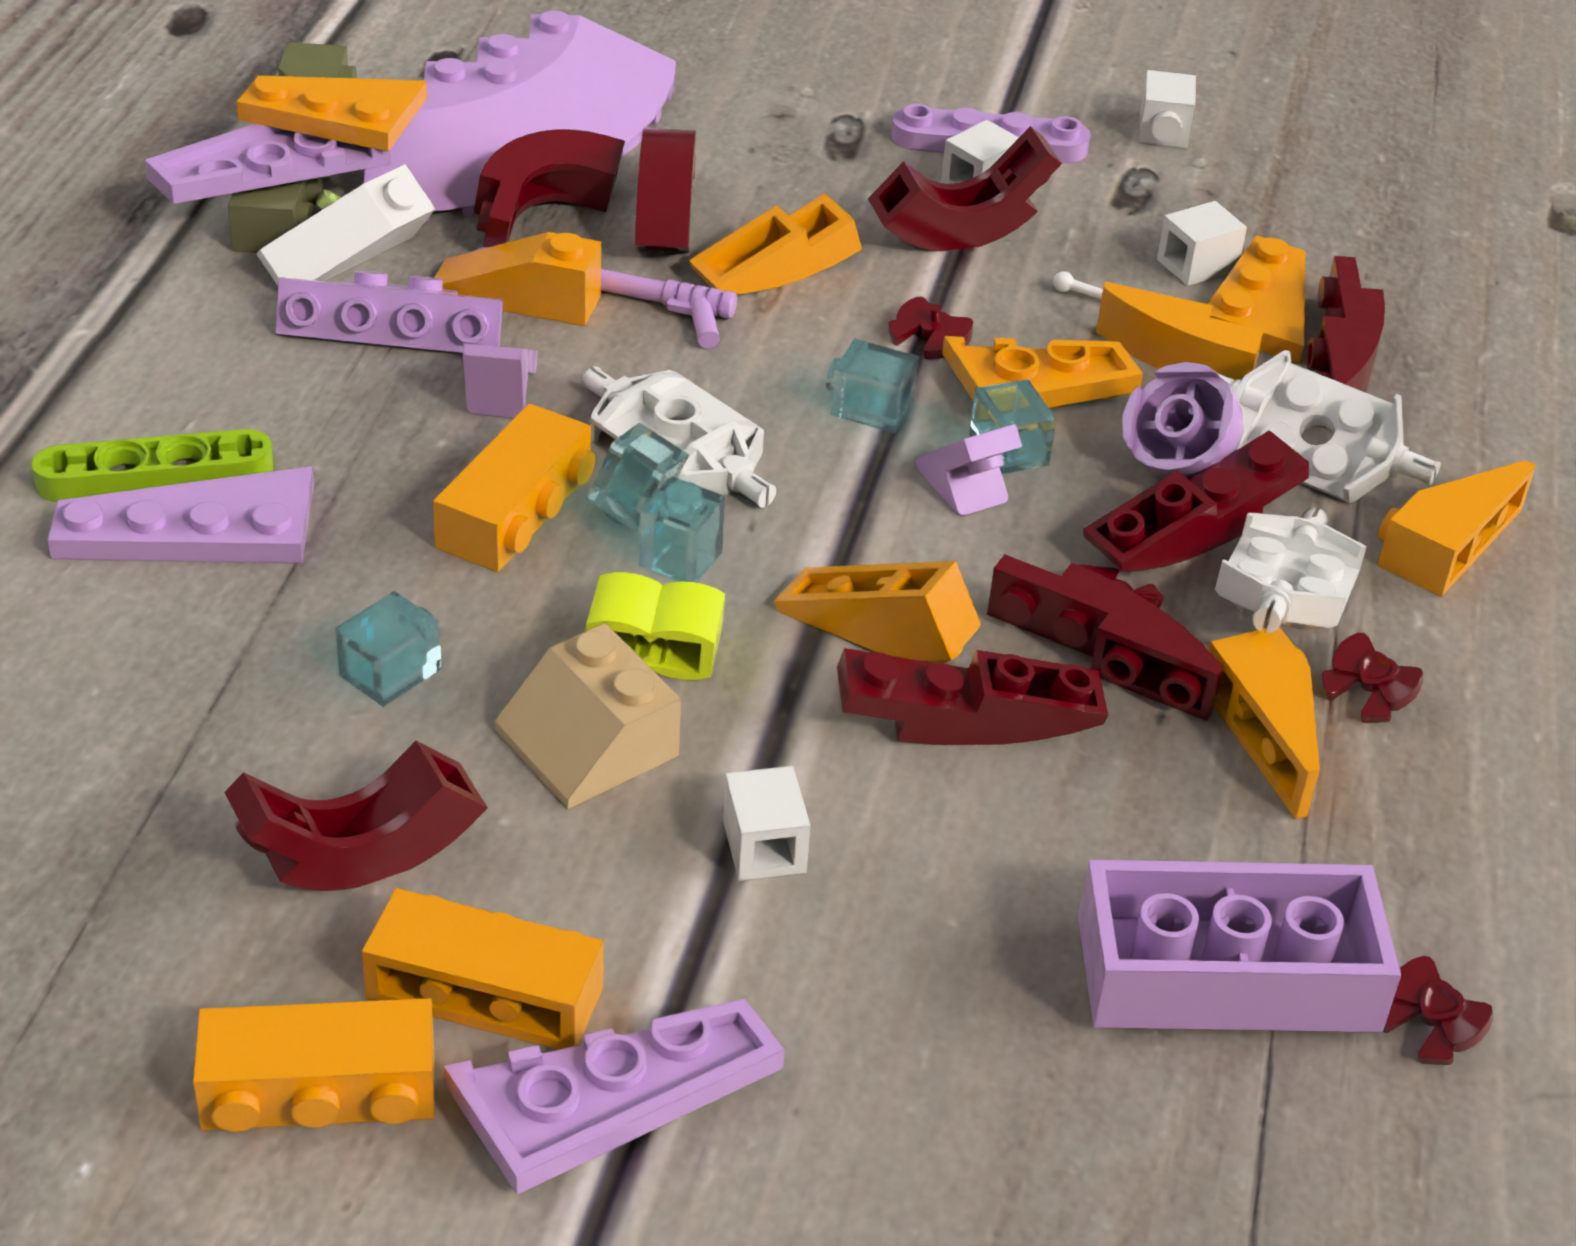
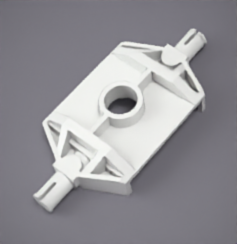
M1287 350L1282 351L1249 372L1242 380H1233L1218 374L1231 386L1243 411L1244 433L1238 449L1270 430L1309 461V478L1301 484L1347 503H1352L1389 477L1396 479L1399 472L1425 482L1427 485H1432L1434 477L1436 478L1441 462L1411 452L1409 447L1403 445L1401 395L1396 394L1393 398V403H1390L1292 364L1290 352ZM1317 425L1327 427L1334 434L1327 443L1322 445H1311L1301 438L1302 433L1306 429Z
M593 366L592 369L589 368L582 378L583 387L601 397L591 415V441L593 443L598 442L601 431H604L675 480L674 499L676 501L726 495L732 491L742 493L761 508L765 507V503L769 505L776 495V487L753 473L763 453L764 429L676 371L666 370L632 378L623 376L617 380L597 366Z
M1316 507L1308 508L1304 511L1302 518L1297 516L1248 513L1242 536L1229 561H1222L1215 591L1219 596L1231 601L1242 613L1252 615L1253 624L1258 631L1262 632L1266 622H1268L1266 630L1268 634L1277 631L1281 624L1300 630L1338 626L1359 575L1367 546L1327 526L1328 518L1322 509H1319L1317 516L1313 517Z

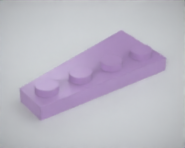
M252 124L145 159L144 161L146 179L173 204L390 165L391 155L390 150L388 152Z
M313 466L58 500L47 539L50 558L302 563L314 490Z
M746 999L656 1018L652 1020L651 1029L623 1035L615 1034L613 1028L585 1034L583 1035L582 1045L543 1054L539 1045L509 1051L508 1061L476 1069H473L471 1060L444 1066V1078L446 1088L518 1195L783 1069L785 1049Z

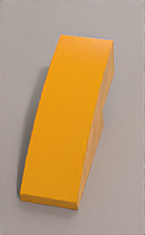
M824 193L789 216L778 205L774 206L696 255L689 262L691 268L711 288L721 289L723 292L727 290L736 294H746L777 288L805 279L862 250L854 219Z
M1105 282L1096 333L1108 341H1119L1128 354L1157 369L1167 365L1191 362L1207 365L1218 374L1233 380H1242L1246 374L1256 368L1264 329L1211 318L1213 305Z

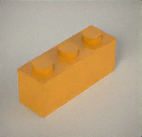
M529 403L433 500L435 548L499 572L516 553H521L526 549L532 535L548 518L552 519L558 514L564 500L576 487L584 485L589 480L595 465V454L591 451V425Z
M395 888L362 950L366 1000L370 1001L432 998L433 1017L558 1050L579 1045L603 990L604 940L585 936L574 930H562L518 919L502 912H490L447 901L435 895H423Z
M432 998L199 1009L193 1084L201 1131L223 1129L231 1132H241L251 1128L301 1125L310 1128H320L330 1124L361 1122L399 1124L409 1120L435 1119V1044Z

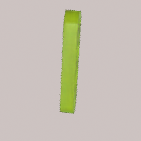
M237 429L60 444L39 451L33 457L31 467L37 494L43 499L58 502V500L271 472L274 470L272 442L269 436L254 429ZM185 459L198 461L185 466L172 465L176 461ZM120 465L137 466L133 469L125 471L110 470L111 468Z

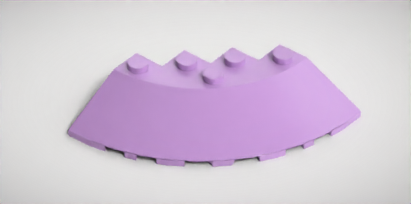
M561 11L531 14L529 38H516L509 34L479 37L477 62H463L455 58L426 61L424 81H427V100L391 147V164L364 169V183L405 164L435 207L434 211L460 208L462 216L475 215L473 211L484 165L498 149L516 138L545 130H583L625 140L622 157L641 142L643 128H646L649 124L656 125L661 118V108L666 101L670 100L674 89L676 61L580 15H567Z

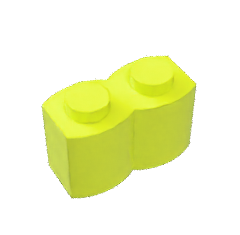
M613 572L599 576L586 622V631L606 623L654 672L679 680L711 678L723 625L725 593L714 587L696 582L680 581L662 585L654 579L634 573Z

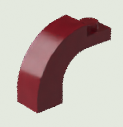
M1030 126L990 168L970 180L952 184L935 182L926 178L903 161L872 193L868 200L884 228L916 247L942 252L981 247L1015 231L1038 212L1029 197L1049 180L1062 163L1044 136Z
M643 128L636 203L634 243L636 249L689 252L692 190L696 168V130Z
M555 129L524 135L498 149L482 169L473 211L474 214L479 215L477 231L486 233L483 247H492L509 242L515 221L519 215L529 207L539 203L563 201L606 212L617 178L625 140L590 131Z
M417 740L380 777L360 790L342 797L327 800L299 798L244 772L224 792L238 818V821L235 823L237 832L252 848L266 854L279 881L297 888L320 891L358 888L408 871L450 845L488 809L461 763Z

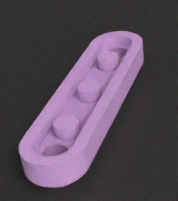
M909 104L905 108L898 110L893 115L892 140L903 148L918 151L944 153L946 139L985 120H989L1017 137H1020L1031 126L1044 136L1061 163H1074L1083 160L1088 154L1090 131L1088 128L1082 125L1078 119L1069 116H1060L1052 119L1030 117L1021 112L993 114L981 113L972 108L946 110L930 108L924 104Z

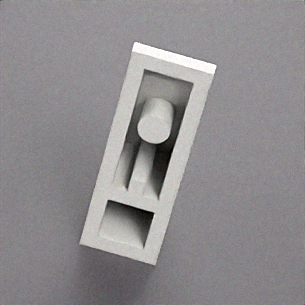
M404 164L362 184L261 248L256 255L277 286L280 277L326 281L412 238L433 213L435 207Z

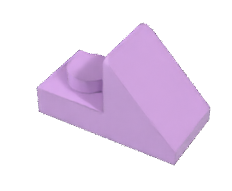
M464 343L463 365L468 412L479 415L515 418L525 408L528 373H536L538 351Z
M1016 424L962 439L914 458L918 471L951 509L958 515L965 516L1004 504L1008 501V493L1000 467L1004 466L1001 454L1023 446Z

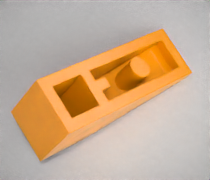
M546 232L446 258L434 278L443 279L442 289L458 290V295L503 299V311L586 326L601 297V241L581 238L573 233L558 234Z
M1524 460L1417 491L1401 509L1396 507L1390 509L1382 521L1378 531V539L1383 541V546L1377 566L1442 597L1522 511L1536 465Z
M956 561L805 567L773 601L778 612L872 651L933 663H946L956 658L962 652L963 646L981 626Z
M1280 627L1277 631L1269 634L1266 633L1267 628H1264L1262 632L1255 630L1211 641L1209 652L1223 667L1214 708L1295 819L1306 817L1320 771L1311 668L1304 653L1292 644Z

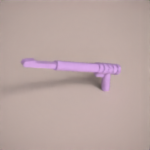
M601 269V291L663 303V306L667 307L668 311L692 315L698 343L705 349L714 348L720 342L714 316H719L720 314L722 318L731 319L736 311L737 294L732 291L726 290L723 292V290L710 288L709 290V287L695 286L691 283H680V281L671 279L662 281Z

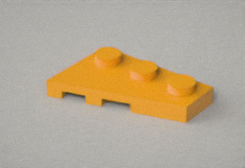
M258 75L236 101L237 115L240 121L389 152L427 100V81Z
M1256 235L1208 302L1209 305H1213L1211 318L1264 329L1260 351L1276 356L1282 351L1287 350L1290 352L1291 361L1300 364L1304 349L1306 251L1289 246L1281 239L1264 238Z
M944 336L942 355L985 420L997 417L1004 418L1014 414L1047 408H1059L1064 405L1091 400L1109 399L1114 396L1130 394L1138 385L1141 387L1142 371L1119 341L1052 339L1048 343L1047 348H1025L1017 346L1015 338H994L993 347L965 346L964 337Z

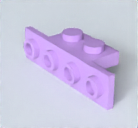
M354 271V280L349 279L337 283L280 277L278 281L275 334L463 353L464 343L500 346L503 299L458 295V290L442 289L443 279L410 276L409 285L387 283V273Z

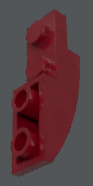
M1334 256L1329 277L1322 276L1319 283L1318 308L1325 309L1326 311L1323 316L1319 338L1311 337L1309 340L1306 360L1307 370L1315 371L1317 374L1365 392L1384 326L1383 289L1361 288L1356 257Z
M1268 430L1190 480L1177 470L1083 528V536L1121 571H1143L1187 561L1242 536L1248 513L1263 514L1264 506L1309 478V461Z
M1006 554L993 569L987 615L1092 656L1091 669L1099 670L1100 679L1202 720H1209L1213 713L1223 667L1197 638L1163 610L1126 587L1072 562L1062 576Z
M844 648L837 665L842 712L895 720L897 741L931 745H1004L1038 741L1103 725L1109 715L1099 670L1084 668L1074 664L1066 665L1024 658L1014 654L976 650L969 668H963L946 663H933L890 656L880 652L872 653Z

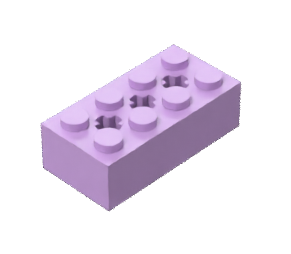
M1089 859L1078 921L1094 1028L1383 1032L1401 978V972L1373 865Z

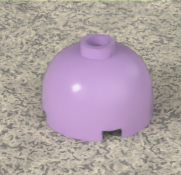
M1182 362L1164 366L1153 372L1157 378L1150 381L1143 390L1138 385L1129 396L1122 415L1123 438L1139 463L1162 479L1178 470L1190 480L1238 449L1244 433L1242 408L1231 386L1207 365Z

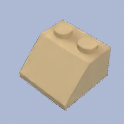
M603 623L550 647L496 718L495 731L567 809H570L678 757L681 698L606 623Z

